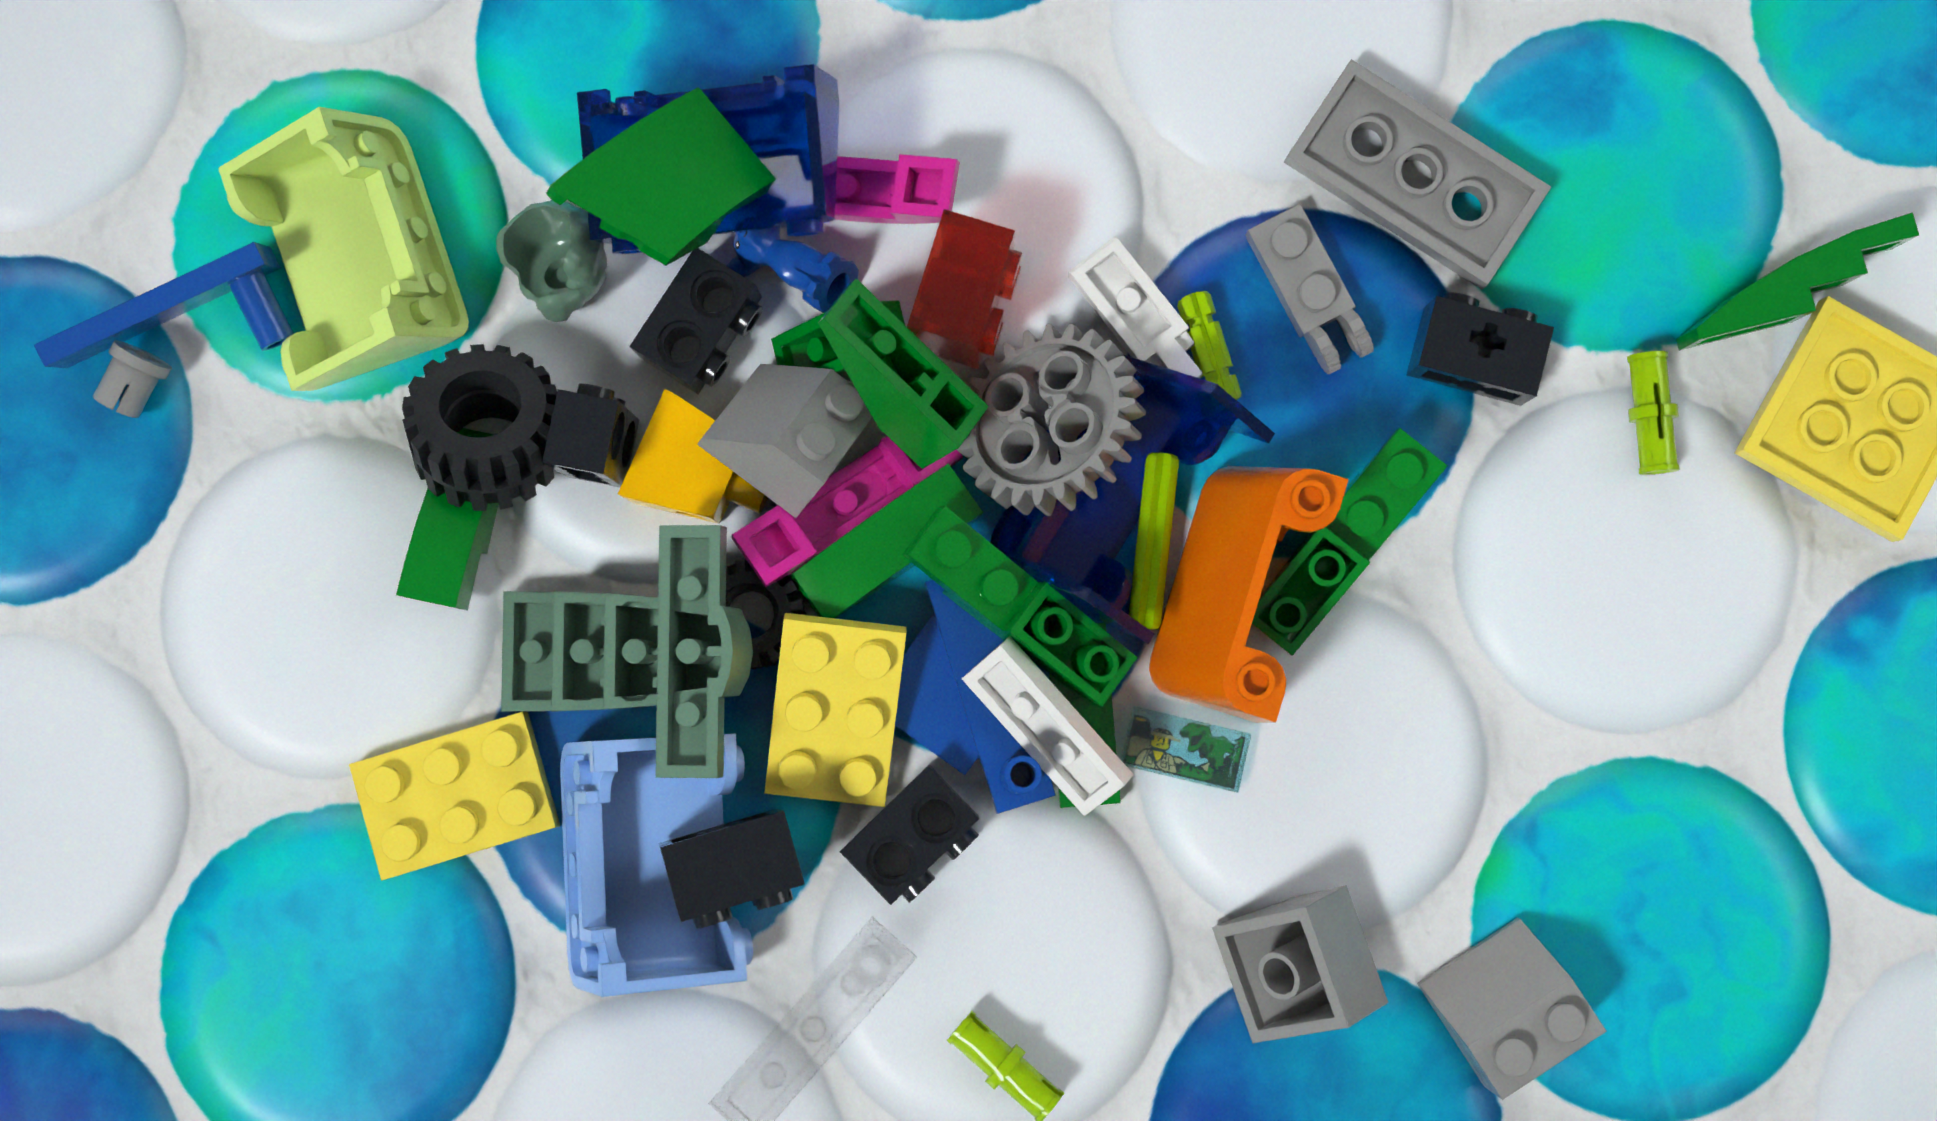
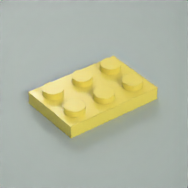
M785 613L764 794L885 807L907 627Z
M525 711L349 764L381 881L560 827L529 714Z

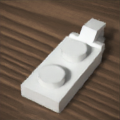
M1113 237L1068 271L1069 279L1140 368L1143 367L1151 377L1162 370L1180 394L1200 380V376L1203 375L1202 371L1186 353L1187 350L1194 346V341L1187 333L1188 325L1118 237Z

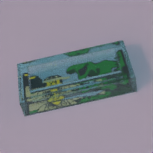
M1132 706L1120 759L1127 767L1238 793L1251 734Z

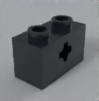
M1449 292L1445 293L1444 297L1436 296L1423 309L1406 375L1519 406L1537 397L1554 327L1537 323L1538 316L1526 310L1504 308L1500 313L1479 307L1480 301L1466 294ZM1477 335L1483 337L1482 346L1492 350L1484 357L1478 355L1479 345L1470 342Z

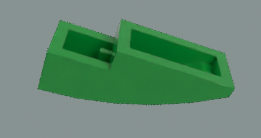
M462 428L458 432V434L476 438L495 435ZM427 488L405 557L396 595L468 611L481 553H488L499 503L488 504L487 511H473L471 502L465 501L459 508L448 503L446 493L437 497Z
M948 463L853 528L795 571L790 577L818 617L836 619L915 566L902 554L939 506L948 507L970 526L983 514V511Z

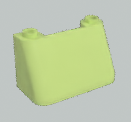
M317 107L218 168L227 194V200L232 210L249 223L272 227L306 331L296 332L287 337L281 346L282 367L286 373L291 391H314L447 345L464 336L467 332L469 323L467 311L412 148L407 137L392 121L377 116Z

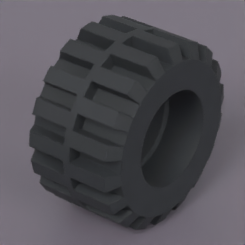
M484 344L470 345V352L461 354L456 348L445 352V361L438 363L432 359L423 367L425 377L414 376L408 386L410 396L403 399L402 411L405 419L402 421L415 469L421 480L426 479L427 487L434 495L438 497L446 493L448 503L459 508L465 501L471 502L473 511H487V505L492 503H499L500 510L513 507L512 499L519 496L526 502L537 495L535 485L540 484L547 487L554 478L553 468L542 461L557 396L556 386L551 384L550 374L543 366L534 368L533 358L523 352L516 357L511 356L510 347L497 345L494 351H485ZM500 418L512 422L502 432L488 437L476 438L458 434L464 426L479 419Z

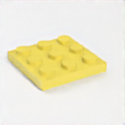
M1827 296L1819 300L1815 306L1816 311L1810 315L1734 453L1891 542L1904 539L1937 478V356Z

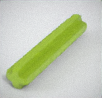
M1152 452L1146 457L1128 623L1133 628L1156 630L1161 625L1179 468L1178 456L1174 454Z

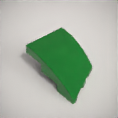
M698 87L650 113L600 146L554 181L546 194L559 205L568 200L600 218L599 228L618 239H626L632 242L641 252L667 266L708 243L726 215L766 194L776 181V178Z

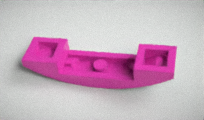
M746 142L776 178V181L766 194L746 204V206L768 208L771 211L809 217L867 223L926 224L949 222L951 220L960 165L957 159L899 154V160L892 161L796 153L788 145Z
M885 436L880 440L878 446L829 476L797 518L777 505L732 534L731 538L763 585L767 587L801 568L853 528L948 463L951 467L954 466L963 456L956 449L922 469L888 436Z

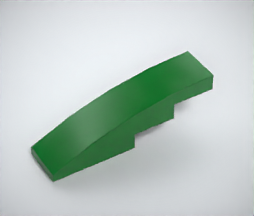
M1913 212L1852 231L1797 256L1721 302L1676 339L1678 350L1792 323L1816 311L1812 293L1843 286L1867 274L1864 256L1892 250L1919 236Z

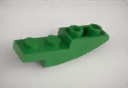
M1398 427L1362 472L1358 473L1346 487L1340 510L1334 521L1324 529L1309 533L1262 593L1252 624L1293 656L1370 564L1369 560L1448 465Z
M939 506L902 554L944 588L942 593L1004 641L1011 636L1034 663L1098 706L1105 704L1138 658L1047 582L1036 581L946 506Z

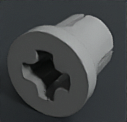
M114 340L108 351L113 358L93 398L100 404L113 410L126 384H128L116 412L128 417L139 418L158 380L167 379L172 367L143 349Z

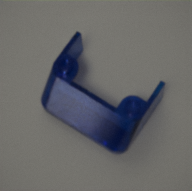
M1124 355L1137 370L1133 377L1144 388V392L1135 400L1146 410L1145 416L1130 421L1142 434L1141 439L1124 441L1122 446L1132 457V460L1130 462L1114 460L1110 468L1115 473L1117 480L1112 483L1099 477L1094 481L1097 489V498L1094 500L1082 490L1077 492L1076 506L1072 511L1065 507L1058 499H1056L1055 508L1051 516H1046L1035 506L1029 515H1024L1011 505L1004 511L996 524L990 543L1036 581L1048 583L1077 608L1149 644L1155 633L1121 610L1129 599L1133 581L1129 569L1114 560L1140 516L1146 457L1152 452L1169 453L1178 456L1179 462L1183 464L1196 465L1211 458L1219 450L1229 430L1268 444L1275 433L1218 384ZM1087 429L1080 433L1076 441L1083 437V435L1087 432ZM1058 451L1059 462H1060V460H1061V455H1060V452Z

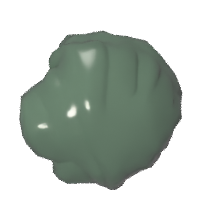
M551 200L530 204L497 234L496 249L500 262L518 277L522 294L527 299L533 300L536 303L537 309L550 321H567L573 311L583 307L585 302L592 299L598 293L606 280L607 258L601 237V229L585 210L568 202L559 205Z

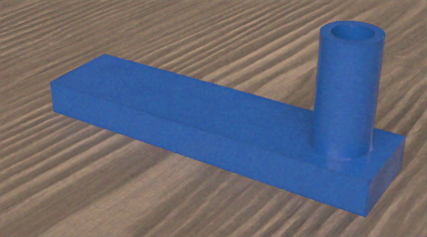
M252 242L34 344V347L45 367L69 368L109 349L114 340L127 341L231 291L262 351L282 345L284 340L294 333L265 277L281 269L271 247Z
M934 580L926 581L925 587L939 627L996 814L1056 796L1050 777L1041 769L1038 762L1025 751L962 680L974 666L1004 640L943 594L944 588Z

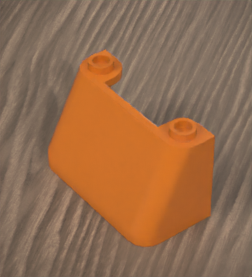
M1247 466L1224 467L1209 476L1200 492L1150 656L1149 673L1152 682L1159 691L1171 697L1251 722L1276 723L1286 689V677L1283 667L1271 655L1245 645L1276 543L1278 544L1283 540L1289 529L1311 533L1324 529L1334 521L1340 510L1349 479L1315 469Z

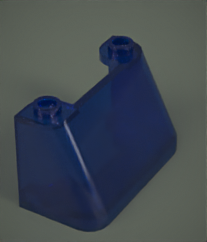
M815 64L785 67V81L775 75L762 76V83L702 89V92L776 178V181L766 194L726 215L713 235L787 227V236H811L823 234V223L835 220L840 110L838 81L836 78ZM607 89L577 92L583 159L650 113L690 91L654 95L646 90L635 91L634 96L615 98V102L611 101L610 91ZM588 212L591 241L612 244L613 254L643 253L632 242L626 239H618L599 228L601 219Z

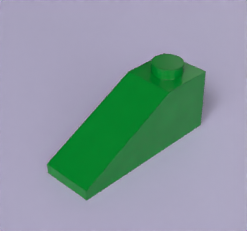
M857 278L846 287L818 322L878 428L922 469L958 449L989 407Z

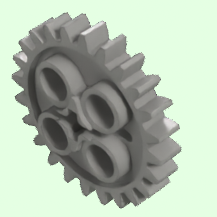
M1047 324L1040 341L1029 330L1024 331L1022 348L1016 350L1008 342L1003 343L1005 359L998 363L993 359L986 358L984 363L990 372L986 379L971 377L969 382L979 391L977 395L989 407L957 451L968 459L962 467L965 472L976 480L974 485L1002 507L1008 509L1013 505L1022 514L1029 515L1035 506L1046 516H1051L1055 508L1056 499L1072 511L1076 506L1077 492L1082 490L1093 500L1097 498V489L1094 481L1102 477L1106 481L1114 483L1117 478L1110 468L1113 461L1130 462L1132 460V457L1122 446L1124 441H1135L1142 437V434L1130 421L1146 415V410L1135 400L1144 392V388L1133 377L1137 370L1125 358L1119 348L1110 339L1105 341L1093 329L1083 334L1074 324H1069L1063 335H1061L1052 324ZM1075 378V380L1069 386H1067V384ZM1087 429V432L1083 435V437L1076 441L1080 433ZM1032 451L1028 458L1023 461V458L1027 455V453ZM1058 451L1060 452V455H1061V460H1060V462H1059Z

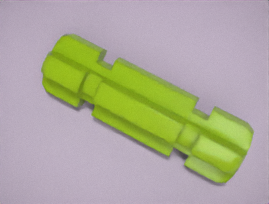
M1207 291L1188 294L1178 301L1177 307L1180 317L1190 327V331L1187 333L1194 341L1191 352L1195 364L1203 373L1200 378L1205 377L1207 384L1202 386L1207 403L1212 408L1229 405L1241 398V390L1236 375H1230L1229 368L1233 364L1220 323L1212 319V314H1215L1216 310L1211 294Z

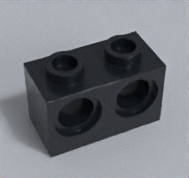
M697 248L691 252L629 347L641 359L691 391L699 394L705 384L711 387L714 386L725 372L730 362V356L725 353L738 334L743 337L747 336L757 323L763 307L758 304L762 296L756 284ZM723 287L733 291L732 302L725 310L713 313L704 309V299L711 290ZM692 336L700 340V349L694 359L685 363L672 360L671 351L673 345L680 338Z
M582 383L578 384L577 393L558 389L542 462L569 478L621 487L630 467L640 420L625 407L626 401L614 397L615 391Z
M929 764L839 852L890 905L901 895L910 903L935 879V876L928 870L929 867L944 853L954 860L979 836L972 828L979 820V815ZM934 799L945 801L954 812L953 825L949 830L940 834L928 832L923 828L919 820V812L922 805ZM889 842L902 845L910 856V866L907 871L897 876L883 873L876 863V853L881 845Z

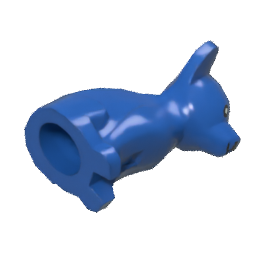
M761 208L757 219L748 220L738 225L733 243L736 257L727 264V267L743 277H747L756 270L769 266L785 283L803 292L802 299L804 302L822 313L829 310L854 279H858L859 269L853 261L841 258L835 252H829L826 255L805 243L781 239L779 235L781 223L777 215L768 208Z

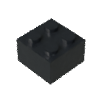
M772 809L658 843L680 921L693 919L696 929L733 918L730 907L752 901L753 906H756L757 910L791 901L793 900L791 889L805 885L783 810Z

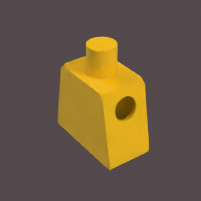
M664 389L618 495L638 505L718 524L723 519L730 501L760 514L768 500L767 496L697 445L715 420L673 392Z

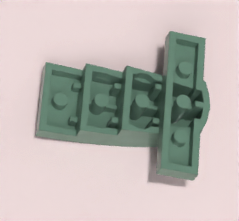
M659 525L658 597L561 591H503L501 712L579 711L657 706L655 778H722L724 774V699L740 696L750 675L753 656L750 627L742 610L726 606L727 527L722 525Z

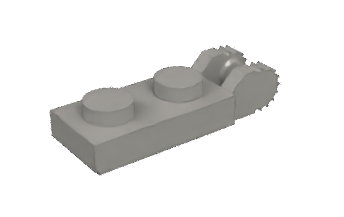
M1301 204L1247 231L1245 234L1246 239L1300 338L1305 337L1324 372L1331 374L1341 369L1339 354L1327 333L1321 328L1337 320L1347 338L1349 346L1359 357H1364L1374 352V344L1369 336V332H1367L1360 316L1354 311L1356 306Z

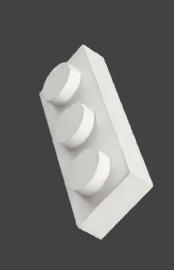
M1011 636L962 678L966 685L1025 751L1038 762L1041 769L1083 816H1086L1124 787L1134 775Z

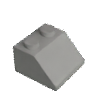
M760 364L697 445L793 517L797 518L827 481L872 416L855 386L832 369Z
M1347 885L1300 895L1212 927L1252 1043L1349 1028L1388 1003Z
M1520 918L1514 919L1417 983L1483 1086L1502 1100L1607 1032L1571 976Z

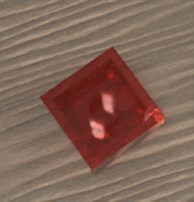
M946 209L943 210L907 324V328L937 357L979 369L983 354L994 357L1004 325L1002 320L1005 310L999 309L998 305L1001 298L1012 300L1021 271L1020 262L1023 252L1014 250L1015 230Z

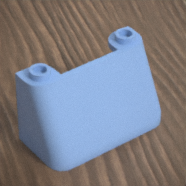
M736 733L724 734V774L722 778H655L656 738L570 742L564 745L561 754L560 777L567 957L570 977L577 989L601 997L747 981L746 965L751 963L753 957V942L749 930L742 928L735 917L696 929L693 919L681 922L658 844L724 824L722 795H729L733 792L736 782H740L743 779L745 769L742 749L740 746H736Z

